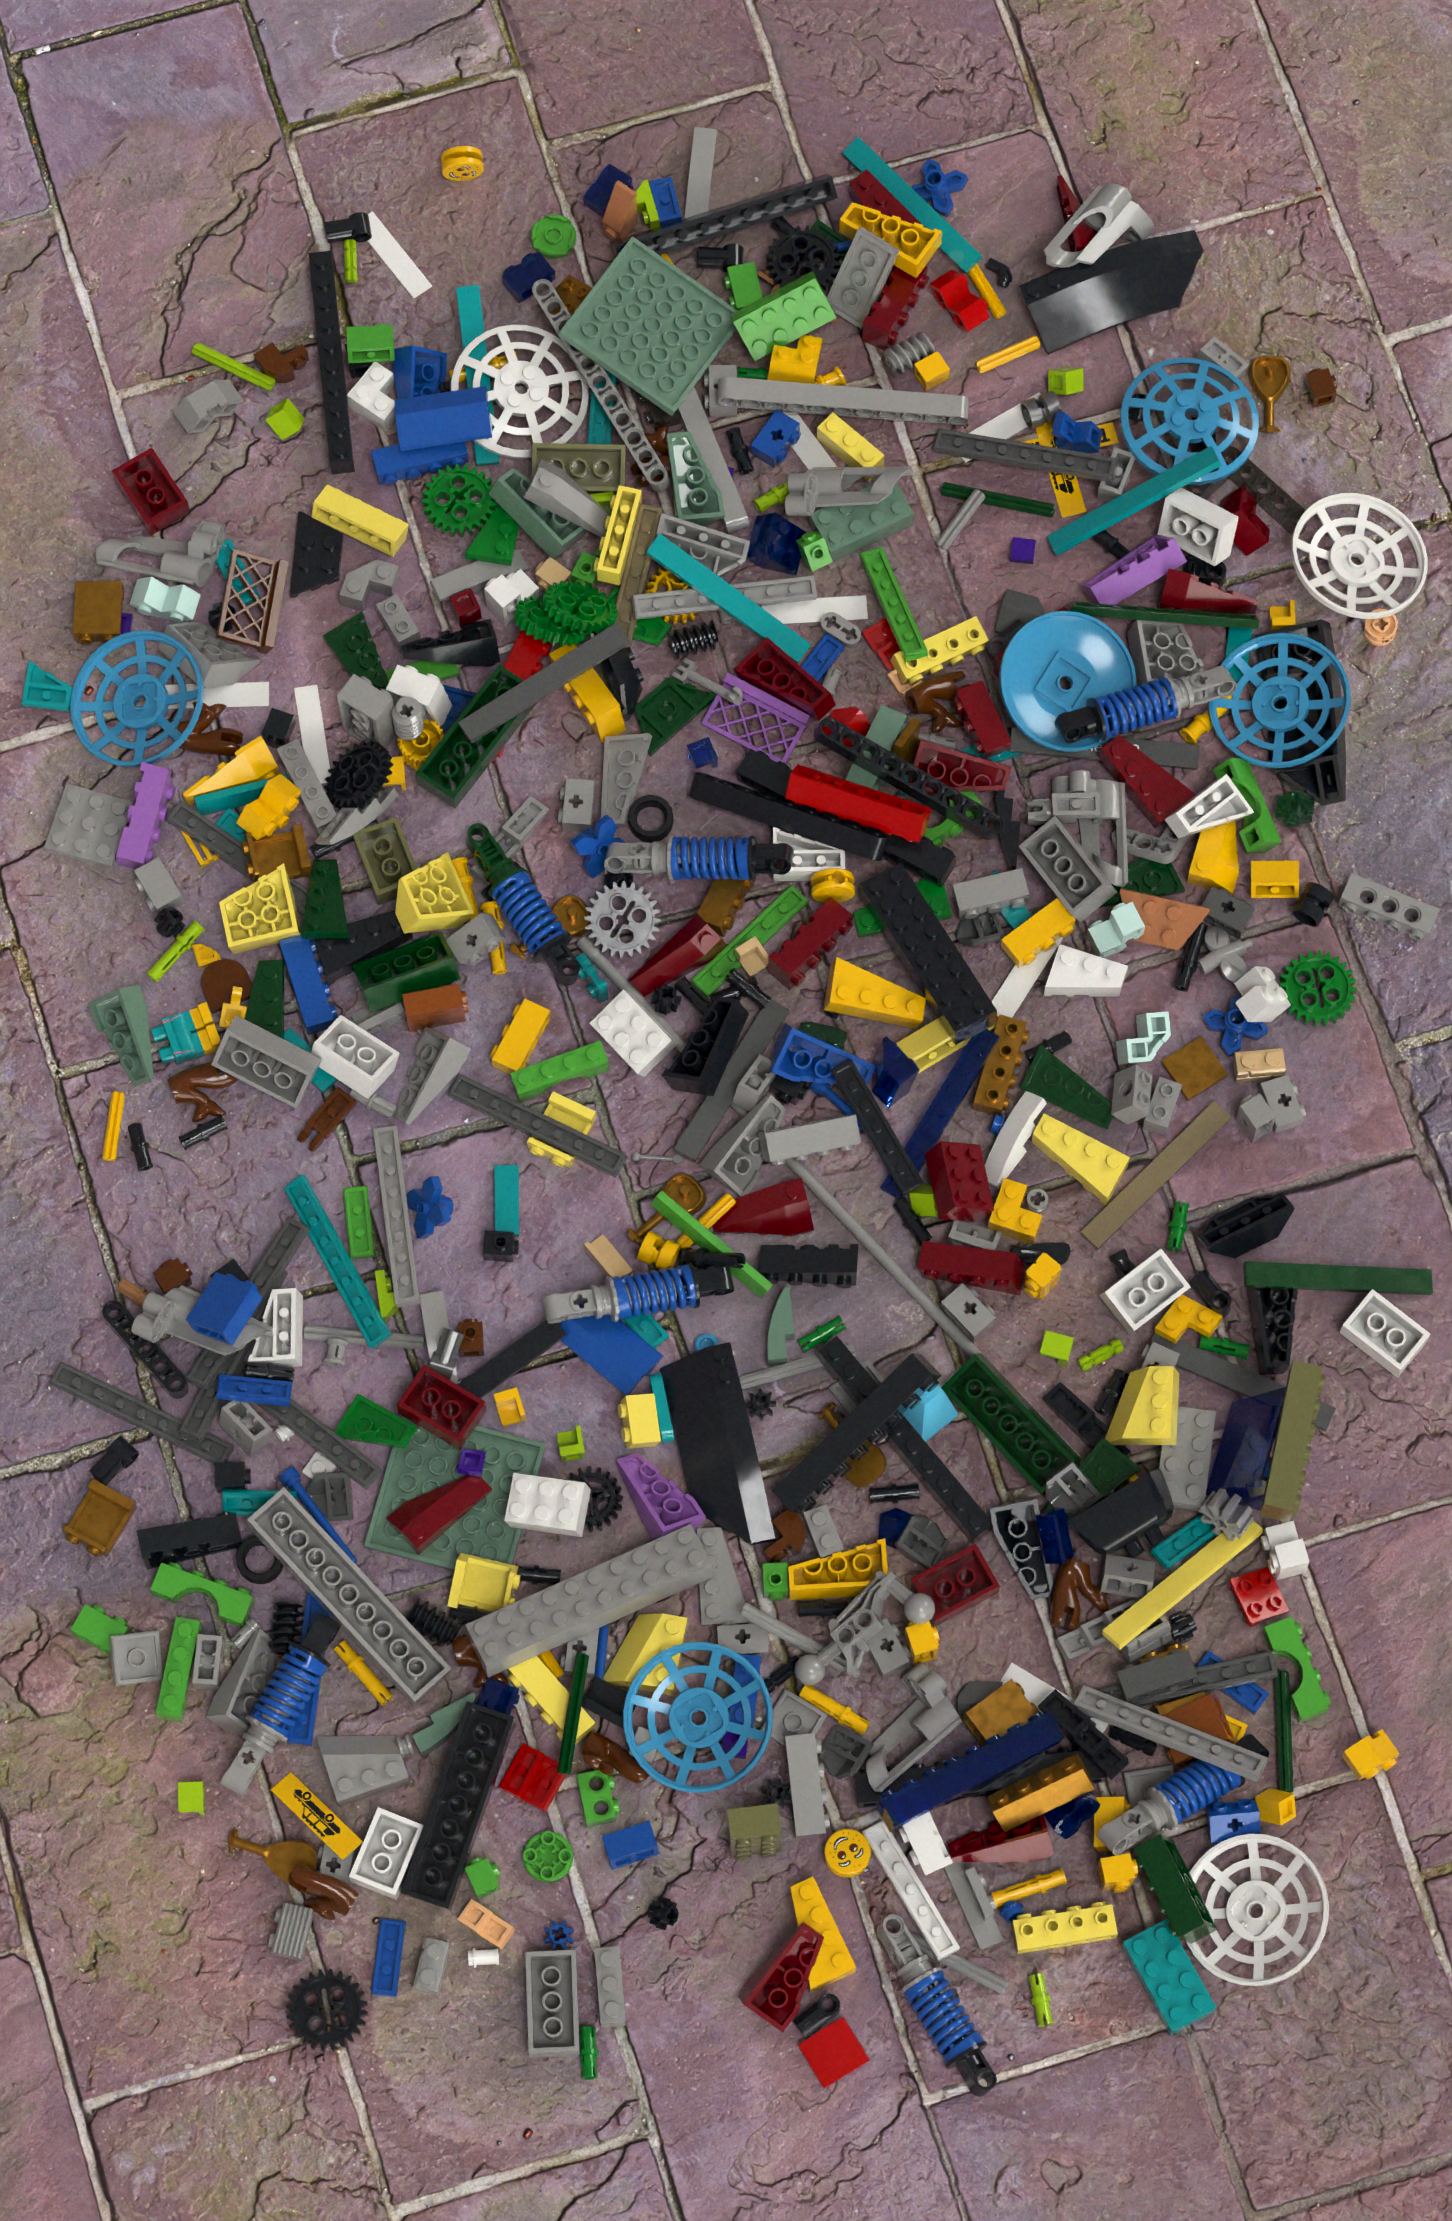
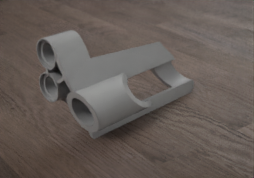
M1114 183L1107 184L1104 187L1098 185L1044 249L1046 263L1049 266L1058 268L1074 266L1079 262L1092 265L1120 236L1132 242L1146 239L1154 229V223L1143 209L1131 200V193L1125 187ZM1083 219L1090 227L1099 231L1085 249L1081 251L1067 252L1061 248L1064 241Z
M911 466L814 467L806 470L805 473H790L788 477L789 495L785 499V511L787 516H811L816 507L879 504L893 493L895 484L902 476H911L914 472ZM880 476L870 491L843 492L861 477Z
M203 520L200 525H196L191 541L188 540V543L137 535L129 540L109 539L96 549V563L202 587L211 578L213 563L219 556L225 538L226 526L222 523ZM124 549L163 557L160 569L117 560V558Z
M1076 770L1070 772L1069 776L1052 778V793L1099 792L1100 818H1079L1081 843L1084 850L1108 881L1115 886L1123 888L1128 883L1125 783L1104 779H1091L1090 772L1085 770ZM1107 819L1116 823L1118 866L1100 858L1099 825Z
M183 1285L179 1288L171 1289L164 1296L150 1292L143 1303V1313L135 1318L131 1329L133 1334L152 1343H156L167 1333L224 1356L244 1349L247 1343L260 1336L266 1335L270 1337L273 1335L272 1326L252 1317L233 1346L196 1333L186 1321V1318L202 1294Z
M922 1662L916 1664L901 1679L905 1687L917 1700L873 1743L874 1746L870 1751L871 1757L867 1760L866 1772L869 1784L875 1792H882L963 1722L943 1692L947 1688L944 1680L935 1671L930 1672ZM913 1731H920L927 1740L888 1772L884 1756Z

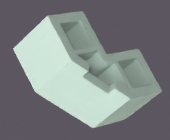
M153 577L137 579L130 605L135 607L137 612L142 615H150L171 620L175 623H182L183 621L193 620L201 594L184 584L168 587Z
M1133 902L1128 904L1120 903L1113 907L1109 920L1104 922L1099 920L1089 926L1087 939L1096 956L1107 958L1127 947L1126 941L1132 938L1138 939L1142 936L1145 925Z
M1168 1011L1136 1015L1138 1038L1116 1041L1118 1065L1152 1061L1162 1044L1171 1036Z

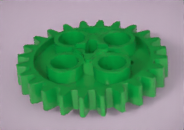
M457 463L455 470H452L447 465V472L444 473L439 469V477L431 475L432 483H425L427 490L422 492L425 498L422 500V506L425 507L423 509L424 515H429L428 522H434V529L442 526V534L451 530L452 537H454L456 531L460 532L461 537H464L465 531L473 535V528L481 531V523L485 525L488 520L487 517L490 518L494 514L492 510H495L497 507L496 501L489 495L493 486H490L492 484L491 478L485 479L484 471L477 474L476 466L470 471L468 464H465L464 468L460 469ZM456 483L464 484V486L460 488H456L453 485ZM475 496L482 498L477 502L471 500ZM441 499L449 500L446 504L438 503ZM465 513L466 516L463 518H457L456 514Z
M569 580L568 584L564 581H560V584L554 582L553 586L549 585L547 590H545L542 599L543 610L548 612V617H555L554 622H561V627L569 626L570 631L578 629L580 634L583 631H586L589 635L592 634V631L599 634L615 624L618 616V610L615 609L616 604L611 603L612 598H605L606 593H599V588L591 589L590 584L582 586L579 581L577 584H574L571 580Z
M540 595L539 599L535 596H531V599L525 597L524 601L520 600L519 604L516 605L513 618L516 620L515 624L520 626V630H526V635H534V640L540 638L542 643L549 641L552 646L558 643L561 647H564V643L571 647L573 643L579 645L580 641L584 642V639L587 637L588 633L586 631H583L582 634L579 633L578 629L570 631L569 626L561 627V622H554L555 617H548V612L543 610L542 595Z
M1318 950L1316 956H1313L1311 951H1308L1307 958L1299 954L1298 962L1291 959V967L1285 966L1284 972L1286 974H1281L1280 980L1284 983H1279V987L1287 993V999L1291 1004L1288 1015L1296 1013V1021L1303 1017L1305 1018L1306 1026L1311 1020L1314 1023V1027H1317L1319 1021H1322L1326 1027L1328 1019L1335 1024L1337 1022L1336 1015L1343 1019L1345 1016L1344 1010H1351L1352 1006L1349 1003H1354L1355 997L1352 995L1356 994L1357 988L1352 987L1356 979L1349 978L1353 971H1345L1347 963L1344 962L1339 965V956L1332 960L1330 959V952L1325 957H1322L1320 950ZM1312 969L1316 972L1317 987L1321 989L1320 999L1324 1008H1321L1319 1005L1318 990L1314 988L1315 978L1311 971ZM1329 972L1332 978L1325 979L1321 976V973ZM1304 976L1308 978L1309 982L1300 983L1297 978ZM1334 994L1338 1000L1330 1001L1326 995ZM1309 998L1312 999L1315 1004L1308 1006L1305 1005L1302 1000Z

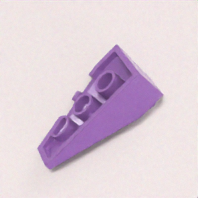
M636 1452L616 1459L618 1469L652 1540H656L689 1524L695 1529L705 1520L706 1516L695 1499L689 1494L685 1495L676 1488L677 1484L674 1481H668L659 1474V1469L640 1453Z

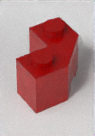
M951 269L929 284L939 305L943 310L947 308L954 317L952 321L958 328L969 332L990 318L987 312L988 305L982 297L970 293L967 287L969 282L963 273H958Z

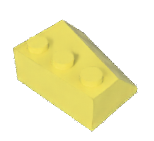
M448 852L399 879L395 914L404 934L460 928L474 914Z
M284 863L268 875L258 878V881L250 886L243 887L219 902L228 947L233 954L278 944L281 940L301 935L294 894Z
M1149 1366L1130 1372L1105 1437L1112 1445H1176L1180 1373L1174 1366Z
M663 1613L639 1614L607 1669L604 1680L616 1686L630 1688L639 1670L650 1659L668 1648L684 1644L688 1625L687 1618ZM682 1653L672 1656L678 1669ZM663 1662L658 1664L646 1676L639 1690L655 1692L658 1685L670 1675ZM671 1683L663 1694L674 1696L675 1683Z

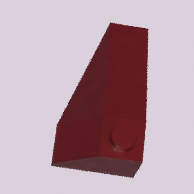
M1060 175L1057 176L1056 188L1065 225L1081 205L1063 176ZM1084 219L1068 237L1070 252H1078L1085 249L1098 233Z
M1173 569L1168 570L1160 608L1231 614L1256 613L1258 604L1256 599L1233 590L1224 592L1218 587V584L1213 582L1206 585L1199 582V577L1193 574Z
M921 738L918 740L912 760V765L958 792L1005 790L1012 768ZM909 775L908 783H913V778ZM925 787L926 792L934 793L930 787Z
M696 914L629 981L645 997L653 993L656 987L660 989L665 984L668 985L711 962L727 944Z
M802 1178L782 1182L736 1198L735 1204L712 1225L714 1232L757 1233L760 1235L775 1234L792 1237L814 1231Z
M467 1475L404 1502L386 1520L412 1549L420 1555L492 1491V1488L481 1477Z
M1043 1814L1006 1832L1003 1831L1000 1824L995 1820L989 1823L988 1829L982 1832L972 1831L947 1844L952 1862H1033L1054 1856Z
M803 1922L755 1973L738 1997L743 2005L783 2033L799 2011L800 2001L804 1990L807 1988L808 1978L812 1967L815 1965L824 1936Z

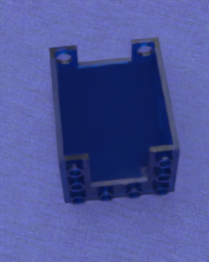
M1286 1387L1232 1402L1206 1489V1495H1210L1212 1491L1217 1493L1220 1488L1226 1489L1230 1499L1234 1494L1242 1498L1238 1503L1239 1505H1249L1252 1509L1261 1511L1271 1457L1269 1456L1276 1437Z

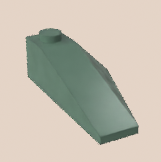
M690 431L666 434L675 517L701 526L709 525L724 518L722 493L719 487L716 486L710 470L706 467Z
M139 984L117 989L88 1003L99 1032L105 1033L109 1040L108 1046L111 1050H116L121 1058L120 1064L134 1086L154 1079L147 1006Z

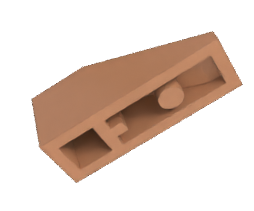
M619 180L614 185L602 220L603 233L610 240L627 237L638 224L636 192Z

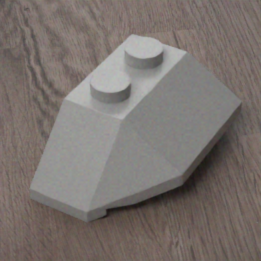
M663 513L660 515L655 534L656 537L659 533L719 577L745 563L750 544L748 540Z

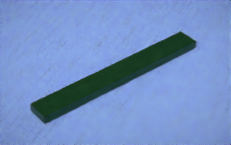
M1076 601L1070 602L1069 609L1073 612L1095 617L1250 629L1259 628V619L1256 615Z
M1250 1261L1243 1263L1244 1287L1367 1293L1373 1289L1377 1293L1431 1295L1433 1293L1432 1269Z

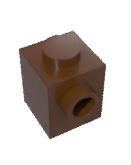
M1317 368L1306 374L1304 385L1312 408L1334 403L1337 394V381L1334 375L1331 376L1329 369L1321 370Z
M178 1258L163 1262L160 1265V1269L153 1272L154 1278L164 1295L171 1289L179 1288L181 1285L185 1287L192 1285L190 1278L193 1275L186 1262L181 1264Z
M465 1319L463 1322H459L458 1332L464 1334L459 1348L460 1357L484 1356L482 1321Z

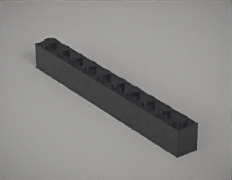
M824 174L610 243L615 258L632 236L660 255L837 199L838 196L832 176Z
M313 252L308 254L330 467L332 474L355 472L332 252Z
M750 749L736 771L737 781L758 792L793 803L792 800L785 798L790 773L792 772L790 767L781 761L777 763L771 760L762 751L756 752ZM799 805V806H802V807H805V808H808V809H811V810L816 811L813 807H810V806H807V805ZM820 812L831 817L840 819L834 814L828 812ZM848 819V820H843V821H846V822H849V823H852V824L861 826L858 822H855V821H852V820H849V819ZM864 827L888 837L883 854L884 858L895 864L902 863L905 869L941 888L956 866V856L950 849L934 845L925 836L922 837L919 843L909 842L903 837L885 834L873 827Z
M838 1336L818 1350V1359L857 1406L878 1387V1384ZM905 1417L895 1427L891 1425L885 1431L887 1435L884 1439L972 1545L992 1529L991 1520Z
M1073 1748L1059 1749L1058 1753L1048 1754V1751L1043 1750L1033 1752V1756H1023V1753H1014L1008 1755L1009 1758L999 1759L998 1756L984 1757V1761L975 1762L973 1758L959 1760V1763L949 1764V1761H938L934 1763V1766L924 1767L922 1763L913 1764L882 1792H875L869 1784L866 1769L859 1771L860 1774H855L858 1808L892 1805L891 1797L915 1786L919 1788L924 1801L990 1795L1077 1753L1087 1768L1093 1784L1105 1783L1108 1776L1080 1751H1073ZM890 1766L886 1768L888 1772H890L896 1766Z

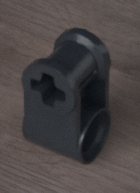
M1196 556L1185 557L1187 560L1184 563L1185 573L1198 576V581L1209 585L1211 582L1218 584V587L1224 585L1226 581V566L1223 562L1213 566ZM1219 572L1221 575L1214 577L1210 573Z

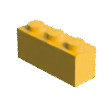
M1056 898L1001 939V948L1018 968L1024 964L1028 966L1035 961L1037 954L1041 951L1047 952L1056 944L1055 941L1061 936L1065 938L1074 931L1075 918L1063 903Z
M525 998L521 1005L517 1004L512 1014L514 1019L511 1025L507 1024L501 1035L503 1039L500 1045L496 1044L490 1055L493 1067L509 1075L514 1071L525 1068L551 1019L549 1009Z

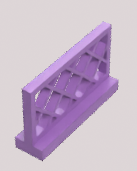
M727 673L722 686L730 691L734 686L739 687L743 693L742 699L744 701L739 705L723 706L722 697L717 694L701 724L749 750L762 751L771 760L777 763L781 761L786 764L805 729H808L812 721L810 715ZM749 703L755 705L758 714L744 717L741 706ZM739 707L741 719L728 722L725 710ZM723 712L726 723L715 726L709 722L713 714ZM769 714L776 716L778 724L765 728L762 716ZM759 718L762 729L749 733L745 721ZM743 722L746 734L737 737L732 735L730 726ZM793 725L799 728L794 737L785 739L782 727ZM779 728L783 740L769 744L766 732ZM764 733L767 745L761 747L753 746L750 737ZM784 744L786 753L782 760L772 755L771 748Z

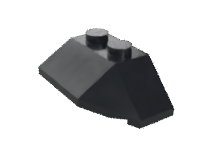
M592 631V634L589 635V636H590V638H593L594 636H596V635H598V634H596L594 631ZM624 647L601 662L625 721L631 719L634 707L643 690L640 682L644 681L640 669H634L632 661L636 659L631 647Z
M1283 1193L1253 1196L1210 1217L1197 1236L1208 1252L1237 1258L1277 1238L1295 1209Z

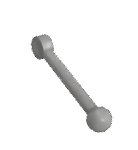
M634 1152L631 1156L633 1161H639L640 1159L673 1161L676 1165L682 1162V1157L679 1154L670 1157L640 1155V1153Z

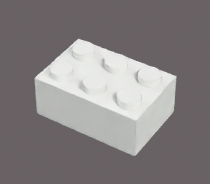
M1180 488L1165 498L1158 535L1174 538L1180 549L1216 566L1231 554L1239 517L1184 488Z
M397 665L386 688V691L392 696L394 706L399 698L412 697L421 705L423 720L428 719L429 722L431 720L433 722L436 721L437 725L440 724L442 728L452 704L440 679L430 673H427V675L418 673L419 671L409 665L405 667Z
M624 989L590 1022L594 1029L628 1065L643 1077L678 1044L638 1000Z
M342 1015L314 1042L311 1054L322 1059L319 1065L321 1069L367 1099L395 1071L399 1052Z
M1159 1249L1099 1296L1128 1334H1130L1182 1295L1191 1286L1164 1251Z
M1373 1289L1345 1321L1340 1330V1334L1397 1378L1430 1337L1428 1331Z
M513 1473L504 1521L512 1528L582 1537L591 1489L584 1482Z
M378 1807L349 1875L350 1881L397 1900L424 1825Z

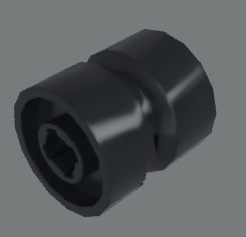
M1308 882L1301 893L1303 899L1297 900L1291 913L1300 922L1311 927H1318L1325 915L1324 911L1328 910L1334 900V895L1324 886Z

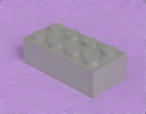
M353 674L337 695L343 731L360 742L364 740L368 743L369 740H372L374 743L378 742L387 749L397 736L392 719V709L394 707L392 696L386 690H378L372 686V682L366 677H358Z
M1056 816L1051 818L1019 845V848L1066 909L1079 922L1085 920L1117 893L1066 825Z
M236 1015L226 1029L211 1065L297 1109L306 1096L322 1059Z
M1178 1406L1176 1445H1161L1158 1469H1161L1166 1480L1175 1510L1200 1513L1199 1509L1205 1502L1216 1411Z
M576 1950L525 1952L529 2057L578 2056L580 2054Z

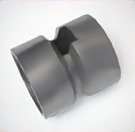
M1053 391L1039 395L1038 400L1033 397L1022 401L1020 404L1022 416L1030 430L1043 426L1045 421L1048 423L1054 422L1056 412H1062L1059 400Z

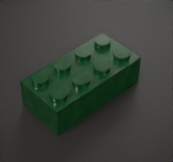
M442 931L352 964L358 985L370 1012L382 1010L387 1006L403 1002L402 994L438 988L461 979L454 956Z
M1160 1834L1134 1848L1137 1853L1135 1857L1136 1862L1141 1870L1145 1869L1148 1876L1146 1879L1147 1885L1152 1892H1156L1159 1898L1157 1905L1163 1915L1167 1914L1170 1920L1168 1927L1174 1937L1192 1944L1218 1930L1173 1840Z

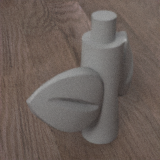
M1216 926L1208 928L1204 935V944L1211 952L1197 960L1201 973L1205 975L1219 966L1221 974L1225 979L1233 983L1237 982L1247 973L1246 964L1241 956L1247 954L1246 950L1253 947L1252 941L1248 938L1244 941L1238 939L1230 943V936L1224 929Z

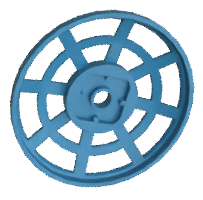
M1175 358L1150 366L1133 380L1122 401L1120 428L1123 439L1131 454L1143 467L1156 476L1168 469L1154 462L1142 451L1141 448L1151 441L1162 451L1175 457L1173 466L1199 453L1187 452L1189 443L1204 442L1207 448L1212 445L1222 466L1218 467L1217 471L1207 473L1187 484L1203 485L1228 477L1247 461L1258 437L1259 419L1251 394L1231 372L1206 360ZM1177 364H1192L1199 366L1198 373H1179L1169 376L1163 367ZM1208 368L1227 377L1239 389L1229 392L1222 384L1207 376ZM1151 372H1154L1161 380L1151 388L1146 399L1131 398L1138 384ZM1182 379L1196 380L1194 389L1180 390L1174 381ZM1204 384L1212 385L1223 395L1212 399L1203 392ZM1164 386L1172 393V396L1166 403L1153 400L1157 392ZM1246 397L1252 412V431L1239 425V411L1235 400ZM1229 403L1232 411V422L1219 417V406ZM1129 407L1143 408V423L1147 433L1137 440L1134 439L1129 426ZM1150 409L1163 412V424L1156 428H1153L1151 423ZM1192 412L1197 416V419L1189 420L1185 414ZM1220 427L1230 431L1226 439L1217 446L1212 438L1216 428ZM1169 432L1180 441L1178 449L1165 443L1160 436ZM1236 434L1249 439L1242 454L1227 465L1221 453L1231 445Z
M150 630L133 631L110 639L90 655L76 677L71 694L70 708L71 719L77 736L88 751L111 765L140 767L141 762L152 764L164 759L185 742L199 719L204 696L203 678L200 668L193 655L185 646L174 638L160 632ZM145 640L163 642L177 649V652L171 662L160 656L146 654ZM136 642L137 656L123 660L114 668H111L102 660L118 647ZM184 657L190 662L195 672L198 689L188 692L185 681L177 669ZM147 662L159 664L166 669L157 679L148 674ZM138 664V674L126 680L119 675L127 667ZM97 667L106 676L98 689L95 702H81L86 682L92 671ZM174 675L178 682L180 693L168 695L165 684ZM113 682L118 686L114 700L104 702L106 691L110 683ZM145 697V704L142 707H137L138 699ZM197 699L193 716L187 728L181 734L176 727L184 715L187 701ZM180 703L177 715L173 722L170 723L164 717L168 706ZM103 711H114L119 720L111 730L105 722ZM81 712H95L97 723L104 734L94 744L84 729ZM158 724L165 730L156 738L146 741L147 729ZM127 727L137 730L136 742L124 741L117 736ZM169 735L175 740L163 752L143 760L145 748L162 742ZM110 742H113L123 748L135 749L133 761H122L114 759L100 750Z
M1267 634L1242 644L1222 662L1221 666L1226 667L1228 671L1235 664L1244 675L1237 683L1232 699L1219 698L1209 701V714L1219 739L1228 750L1242 760L1268 768H1285L1303 764L1327 750L1343 730L1351 704L1350 686L1340 661L1321 643L1298 634ZM1278 644V658L1262 661L1252 668L1242 659L1247 653L1257 648ZM1288 644L1307 647L1319 653L1323 658L1313 668L1301 660L1288 658ZM1329 664L1333 666L1341 680L1344 697L1330 699L1327 684L1321 676V673ZM1278 666V676L1263 681L1257 675V673L1266 668ZM1288 666L1300 668L1308 674L1299 682L1294 678L1287 677ZM1315 680L1321 689L1323 700H1309L1306 689ZM1250 681L1257 688L1252 701L1240 700L1244 687ZM1277 700H1286V707L1283 709L1275 708L1274 705ZM1217 707L1232 709L1234 723L1241 734L1231 741L1225 736L1220 726ZM1343 707L1340 722L1332 736L1326 741L1318 733L1327 720L1330 708ZM1322 709L1320 719L1312 729L1304 720L1309 710ZM1239 710H1253L1257 721L1246 729L1241 721ZM1296 727L1305 735L1296 741L1284 744L1285 732ZM1263 728L1275 732L1274 744L1264 742L1254 737V735ZM1248 740L1260 748L1273 750L1272 762L1254 759L1242 753L1237 747ZM1310 740L1319 747L1316 751L1302 758L1282 762L1283 750L1297 748Z
M689 1642L675 1645L660 1652L639 1670L626 1696L623 1710V1726L626 1741L632 1755L652 1778L665 1786L679 1791L708 1793L735 1784L757 1765L771 1737L773 1708L764 1680L744 1657L718 1644ZM687 1651H712L709 1666H689L679 1670L672 1659V1656ZM722 1655L728 1656L741 1664L751 1674L754 1681L742 1688L732 1676L719 1669ZM663 1662L670 1675L658 1685L652 1698L637 1695L639 1687L646 1676L658 1664ZM694 1673L707 1674L704 1687L689 1689L683 1676ZM719 1677L726 1681L736 1692L723 1699L713 1691L716 1678ZM674 1682L681 1694L672 1705L660 1702L659 1699L663 1692ZM759 1689L766 1709L764 1731L751 1728V1708L747 1698ZM741 1701L744 1711L743 1725L730 1722L728 1708ZM633 1705L648 1708L647 1724L651 1740L639 1746L635 1740L632 1727ZM656 1711L669 1714L671 1729L660 1735L657 1733L655 1724ZM697 1711H703L706 1714V1721L702 1725H696L693 1722V1715ZM727 1731L739 1734L740 1738L735 1746L725 1754L719 1741ZM748 1737L760 1740L761 1744L752 1760L735 1774L729 1761L740 1752ZM677 1738L680 1742L687 1745L683 1759L673 1755L664 1744ZM710 1747L716 1760L711 1762L692 1763L697 1748ZM657 1748L668 1761L680 1767L676 1781L656 1771L643 1755ZM720 1766L726 1777V1780L710 1785L693 1786L685 1784L690 1770L705 1771Z

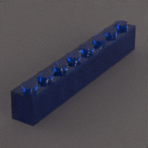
M1038 1712L1028 1718L1029 1723L1023 1726L1017 1723L1007 1729L1008 1734L1002 1737L996 1734L986 1740L987 1745L981 1748L975 1745L965 1751L966 1756L960 1759L954 1756L944 1762L945 1767L939 1770L933 1767L922 1774L924 1778L918 1781L912 1778L901 1785L903 1789L897 1792L891 1789L880 1795L881 1800L875 1806L889 1832L1059 1744L1065 1737L1051 1712L1044 1715Z

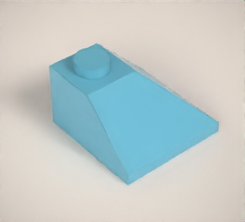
M939 1385L931 1392L926 1391L920 1396L922 1401L914 1409L908 1408L903 1413V1416L925 1442L958 1416L954 1406Z

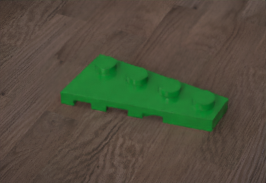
M926 879L915 883L939 921L952 918L944 885L941 888ZM867 907L853 913L859 938L883 933Z

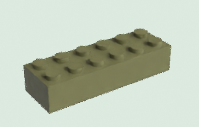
M1297 1361L1292 1362L1278 1422L1260 1512L1261 1517L1290 1522L1292 1515H1297L1302 1497L1297 1492L1302 1491L1306 1477V1471H1303L1302 1468H1306L1311 1452V1447H1307V1444H1311L1316 1423H1312V1420H1316L1321 1402L1320 1399L1316 1398L1321 1396L1326 1377L1321 1375L1323 1367Z

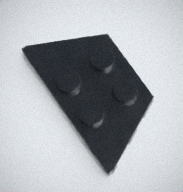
M298 511L290 589L291 598L298 597V594L311 589V591H314L325 584L335 583L340 578L343 534L301 511Z

